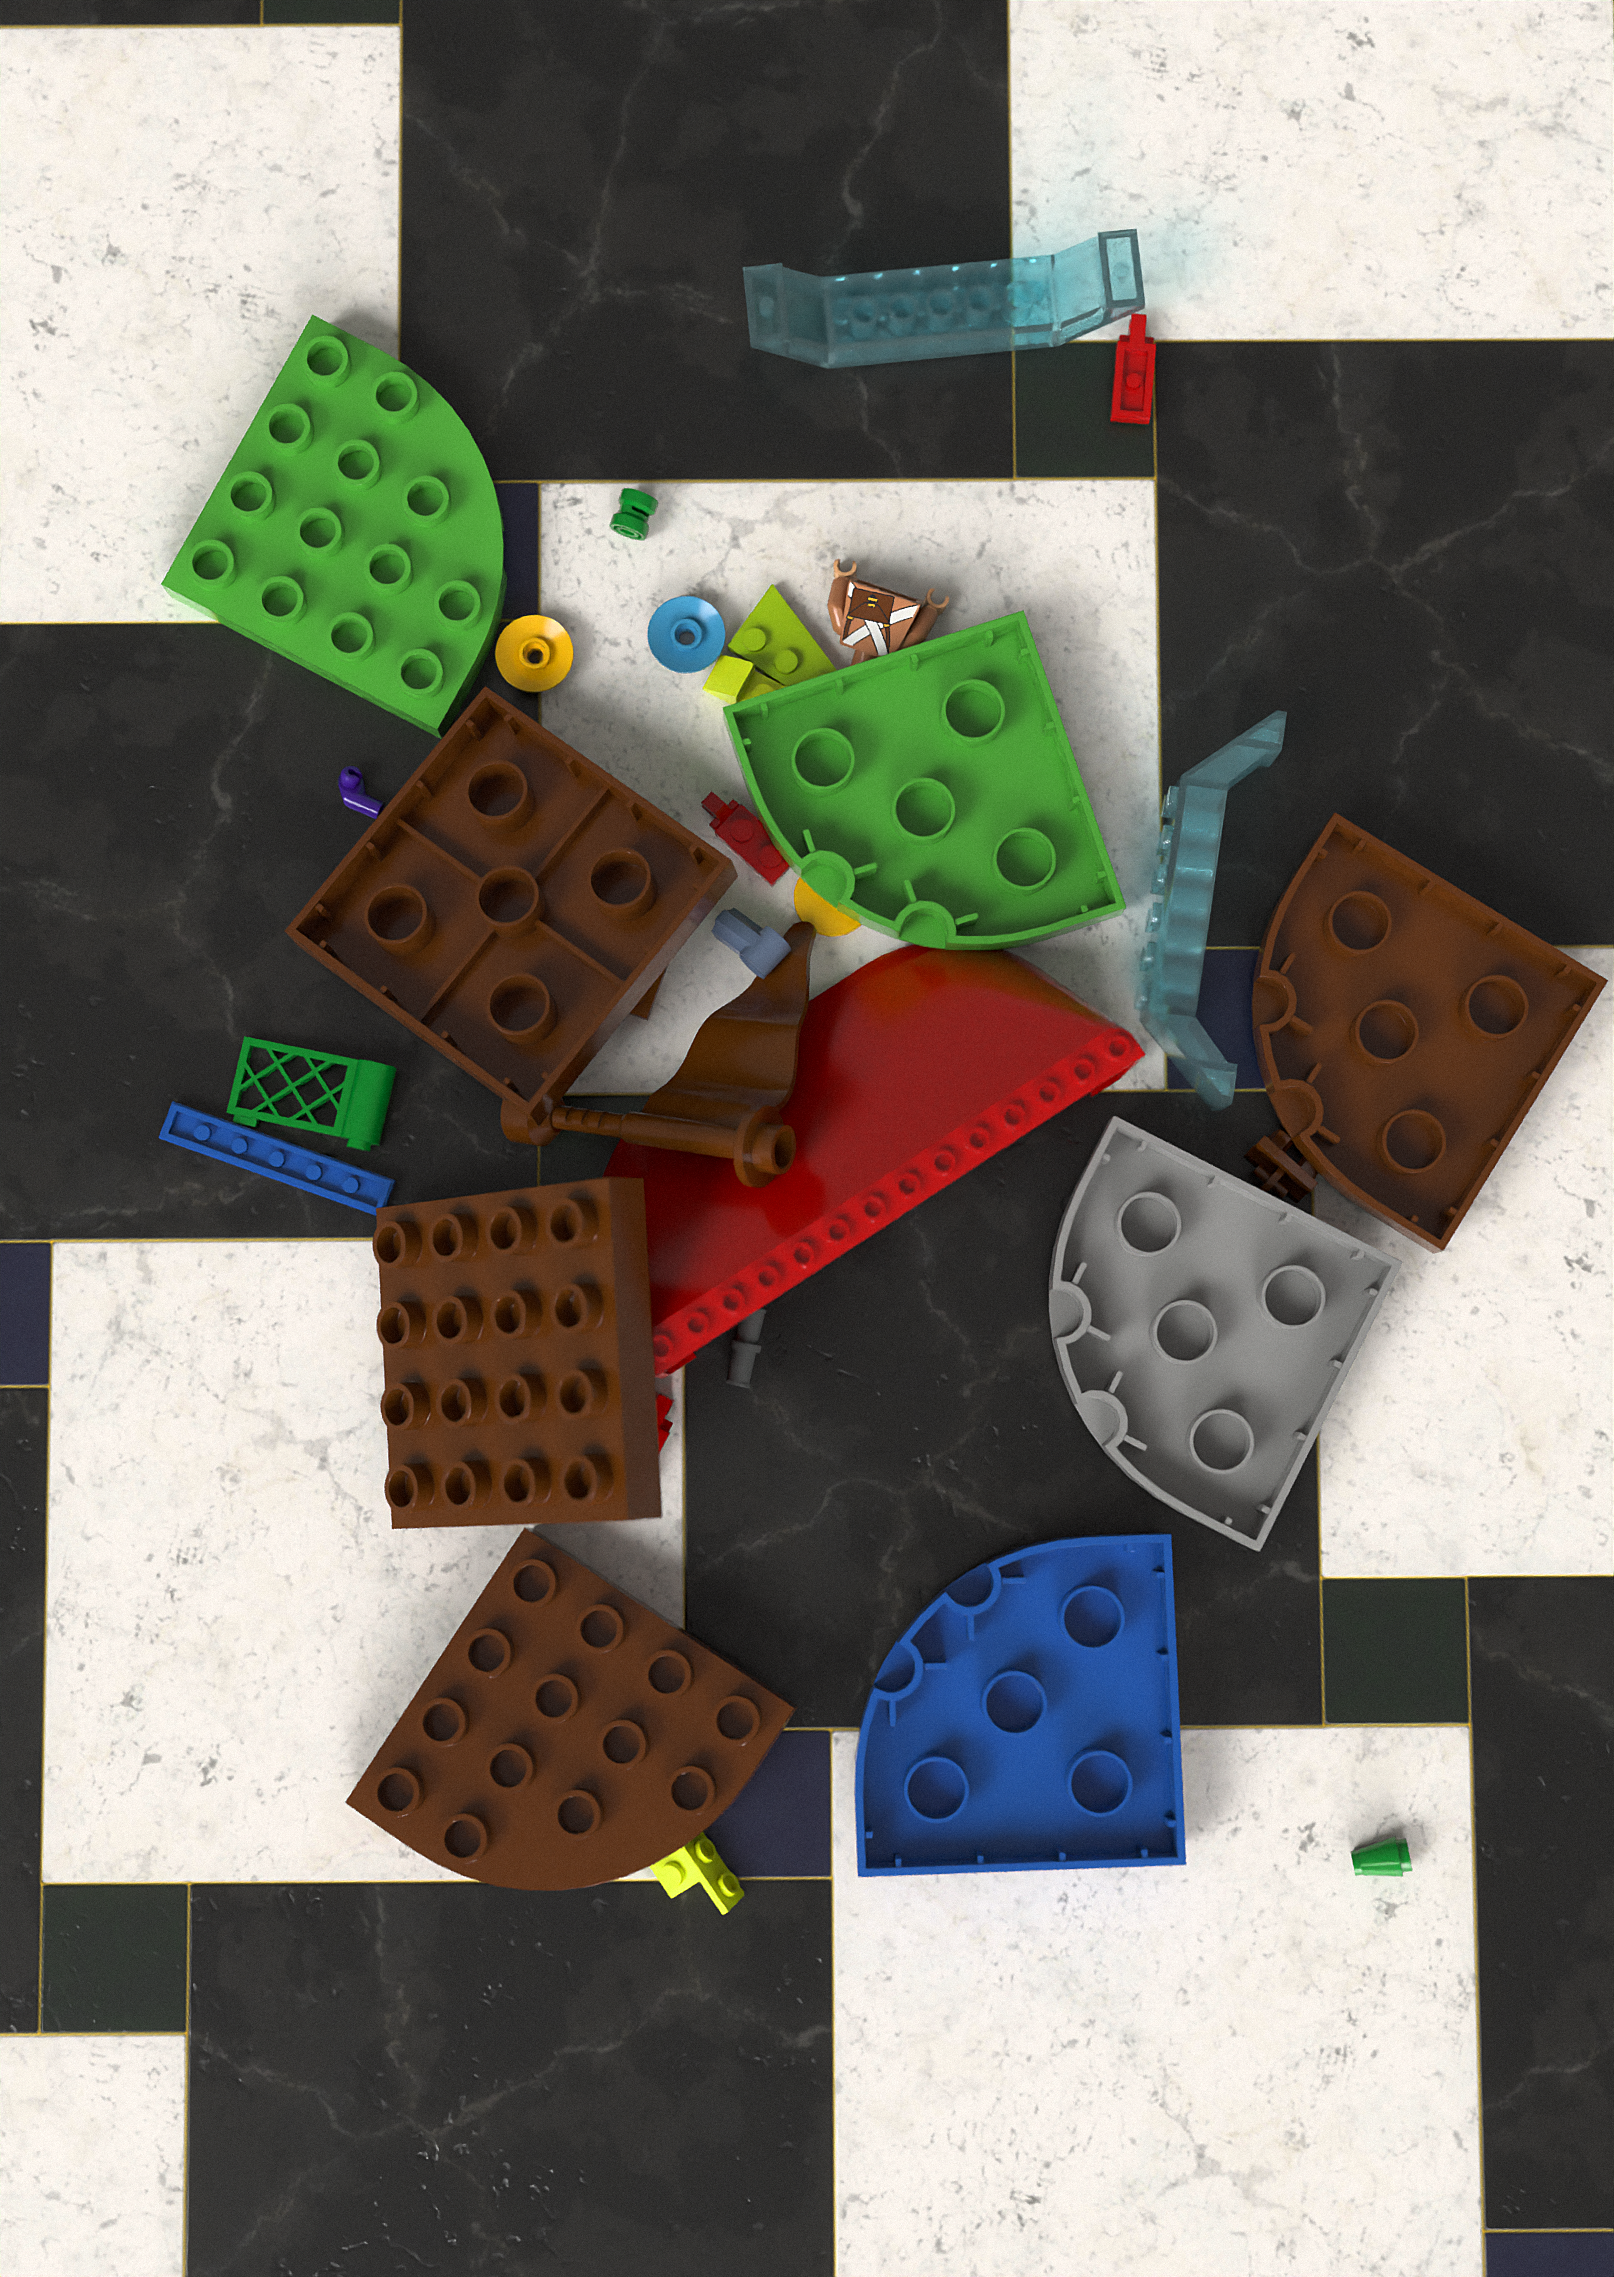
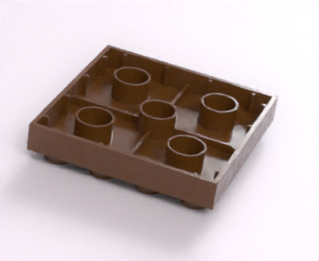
M485 686L286 928L285 932L301 949L536 1125L540 1126L737 879L738 874L730 858Z
M607 1177L376 1208L377 1229L373 1236L372 1248L374 1257L379 1264L381 1309L377 1317L376 1329L379 1340L383 1344L385 1390L381 1398L380 1410L383 1421L387 1426L389 1472L385 1479L384 1491L386 1500L391 1507L392 1529L617 1522L663 1518L643 1178Z

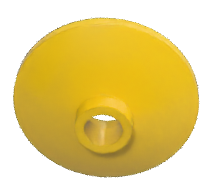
M527 615L514 620L502 631L496 644L495 657L501 675L509 684L525 692L537 693L556 687L566 678L572 667L574 651L570 636L558 622L546 616ZM538 651L543 654V658L539 663L529 661V655L532 652Z

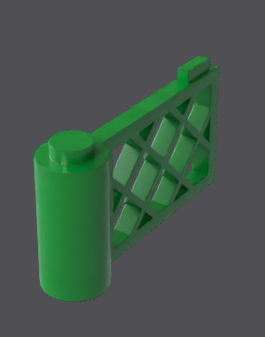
M244 1036L226 1113L234 1115L233 1123L257 1128L260 1120L348 1139L347 1147L370 1151L371 1145L379 1146L397 1068L378 1062L358 1060ZM253 1047L267 1050L275 1062L258 1074L255 1073L250 1065ZM275 1052L285 1053L287 1055L279 1059ZM297 1056L304 1057L312 1071L293 1082L284 1065ZM312 1059L323 1061L324 1063L317 1067ZM334 1064L348 1066L344 1082L331 1090L321 1073ZM279 1069L289 1086L270 1097L260 1080ZM248 1072L251 1078L245 1082ZM314 1077H317L326 1094L308 1105L298 1088ZM255 1084L264 1097L265 1102L252 1110L239 1108L243 1091ZM293 1092L303 1109L290 1118L283 1117L275 1103ZM342 1092L339 1102L336 1098V1095ZM329 1100L332 1101L337 1109L334 1127L321 1125L312 1112ZM270 1107L273 1114L263 1113L262 1111ZM308 1115L311 1122L302 1121L300 1119Z

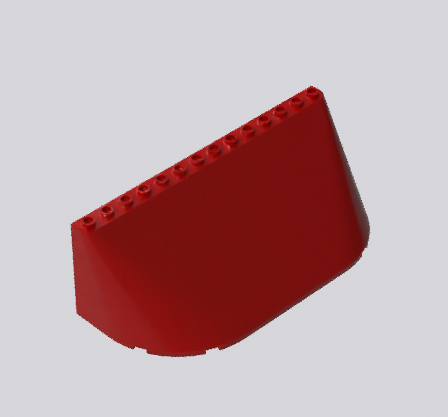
M916 944L902 947L867 963L810 1000L799 1037L798 1066L793 1093L787 1104L779 1111L783 1123L791 1126L796 1136L795 1158L786 1173L776 1174L774 1179L765 1187H750L744 1185L738 1178L734 1159L629 1144L622 1138L605 1169L603 1178H643L655 1377L665 1379L697 1358L694 1351L1079 1098L1087 1093L1093 1098L1123 1078L1146 1055L1137 1040L1129 1031L1041 968L1004 949L987 951L947 950L923 947Z

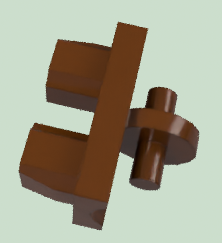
M1278 1129L1268 1137L1264 1135L1248 1150L1244 1157L1256 1167L1252 1173L1263 1182L1258 1189L1266 1193L1271 1189L1281 1199L1287 1194L1295 1203H1298L1317 1186L1318 1182L1315 1178L1318 1173L1304 1156L1296 1163L1285 1153L1293 1142L1284 1131Z

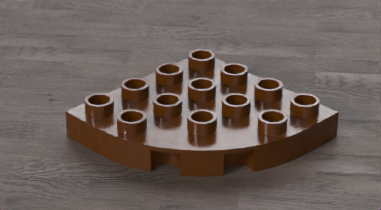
M1334 813L1326 821L1285 887L1270 916L1260 944L1254 970L1251 1001L1252 1032L1257 1062L1267 1094L1281 1124L1297 1149L1316 1169L1317 1173L1341 1195L1362 1210L1434 1254L1442 1252L1446 1248L1608 980L1339 814Z
M524 1527L345 1803L410 1849L435 1864L470 1879L495 1886L530 1891L569 1890L595 1886L624 1878L656 1864L689 1844L709 1828L735 1802L750 1782L798 1708V1705L534 1528Z

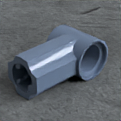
M736 908L731 910L724 909L715 919V925L712 929L715 938L738 954L741 961L762 979L791 951L789 944L774 929L769 926L761 928Z

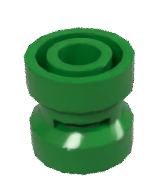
M624 488L618 499L620 504L619 511L613 514L609 527L622 536L644 541L649 531V517L655 514L658 501L642 491Z

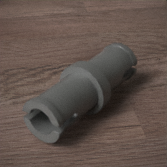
M760 1308L739 1322L736 1337L731 1339L730 1347L733 1348L725 1383L750 1388L756 1353L760 1354L762 1345H758L764 1314H766L765 1309Z

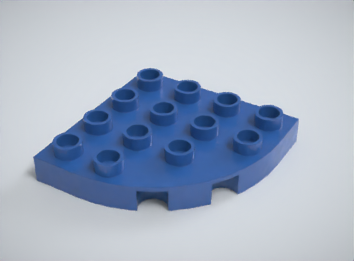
M1155 1532L1081 1535L1053 1538L1024 1545L995 1556L967 1571L942 1589L916 1614L897 1638L883 1661L869 1692L859 1726L854 1768L858 1877L1187 1865L1171 1534Z

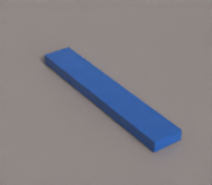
M174 1101L171 1103L159 1135V1139L375 1216L376 1208L388 1206L396 1184L395 1180Z

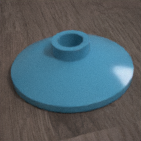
M693 596L675 597L659 606L652 615L647 631L648 644L655 659L665 668L677 673H696L712 665L720 656L725 644V626L719 612L707 601ZM683 633H691L694 636L692 643L683 644L679 640Z

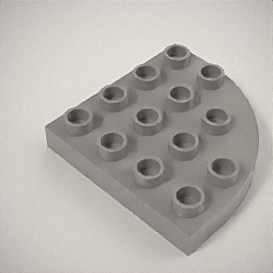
M1113 1116L1108 1121L1073 1190L1062 1216L1053 1248L1049 1275V1318L1052 1342L1060 1373L1070 1398L1087 1429L1104 1452L1129 1478L1153 1497L1178 1512L1252 1550L1260 1552L1400 1269L1402 1261Z

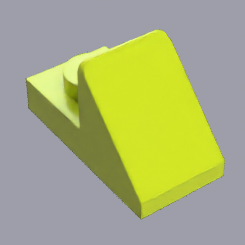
M721 654L705 682L703 690L732 705L784 688L785 686L755 671L754 663Z

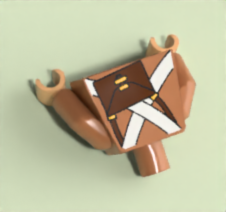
M836 559L833 564L835 579L831 585L827 607L833 631L840 635V644L855 649L850 664L852 666L922 643L927 639L938 619V615L945 611L949 597L946 596L942 604H935L931 600L935 588H931L927 592L923 601L856 578L857 567L855 561H853L852 569L849 572H841L840 559Z

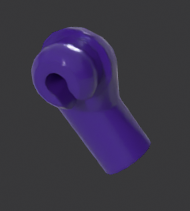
M355 766L345 767L338 777V786L343 803L350 809L377 819L384 809L385 802L367 795L362 772L359 768Z

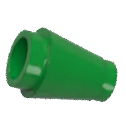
M1394 1836L1356 1851H1351L1355 1876L1403 1877L1404 1872L1413 1871L1406 1838L1396 1840Z

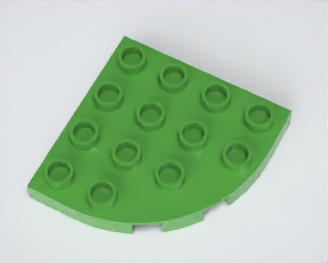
M312 314L161 585L170 597L442 739L450 728L485 663L502 617L507 589V575L503 566V531H505V525L498 496L484 458L469 430L446 400L428 382L405 364Z
M1024 610L723 707V720L748 794L758 818L773 845L792 870L816 894L841 913L870 929L897 940L929 948L1001 950L1037 943L1121 916L1127 908Z

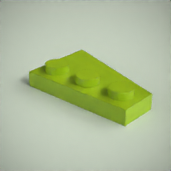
M773 584L727 645V649L742 660L754 663L756 670L785 687L837 671Z

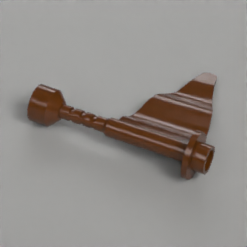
M801 921L794 923L788 929L783 938L791 947V951L764 979L756 976L743 993L713 1012L704 1021L676 1074L665 1085L651 1094L641 1112L630 1111L627 1114L576 1108L566 1106L563 1098H561L542 1124L538 1126L503 1100L501 1106V1126L507 1139L515 1143L543 1147L549 1145L562 1130L622 1138L629 1144L734 1159L735 1170L740 1181L746 1186L756 1188L767 1186L776 1174L786 1173L795 1158L796 1136L793 1128L783 1123L779 1111L792 1096L796 1082L799 1037L809 1003L810 958L817 933L815 926L810 922Z

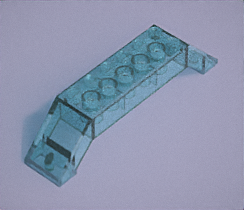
M1137 229L1097 232L1096 237L1052 255L819 277L782 267V263L743 267L751 347L828 369L1055 347L1145 308Z
M1275 711L1182 774L1175 786H1169L1168 794L1164 795L1161 817L1168 819L1167 825L1164 824L1163 831L1159 832L1156 845V855L1162 856V861L1158 864L1157 871L1154 870L1152 875L1150 894H1156L1157 896L1156 902H1153L1152 908L1148 909L1146 916L1145 932L1151 933L1150 941H1147L1146 948L1143 947L1141 952L1139 971L1146 972L1145 979L1141 981V985L1137 986L1134 1009L1140 1010L1139 1022L1213 1111L1221 1112L1232 1104L1238 1064L1226 1061L1196 1019L1227 791L1259 766L1270 767L1282 751L1287 715L1285 711Z

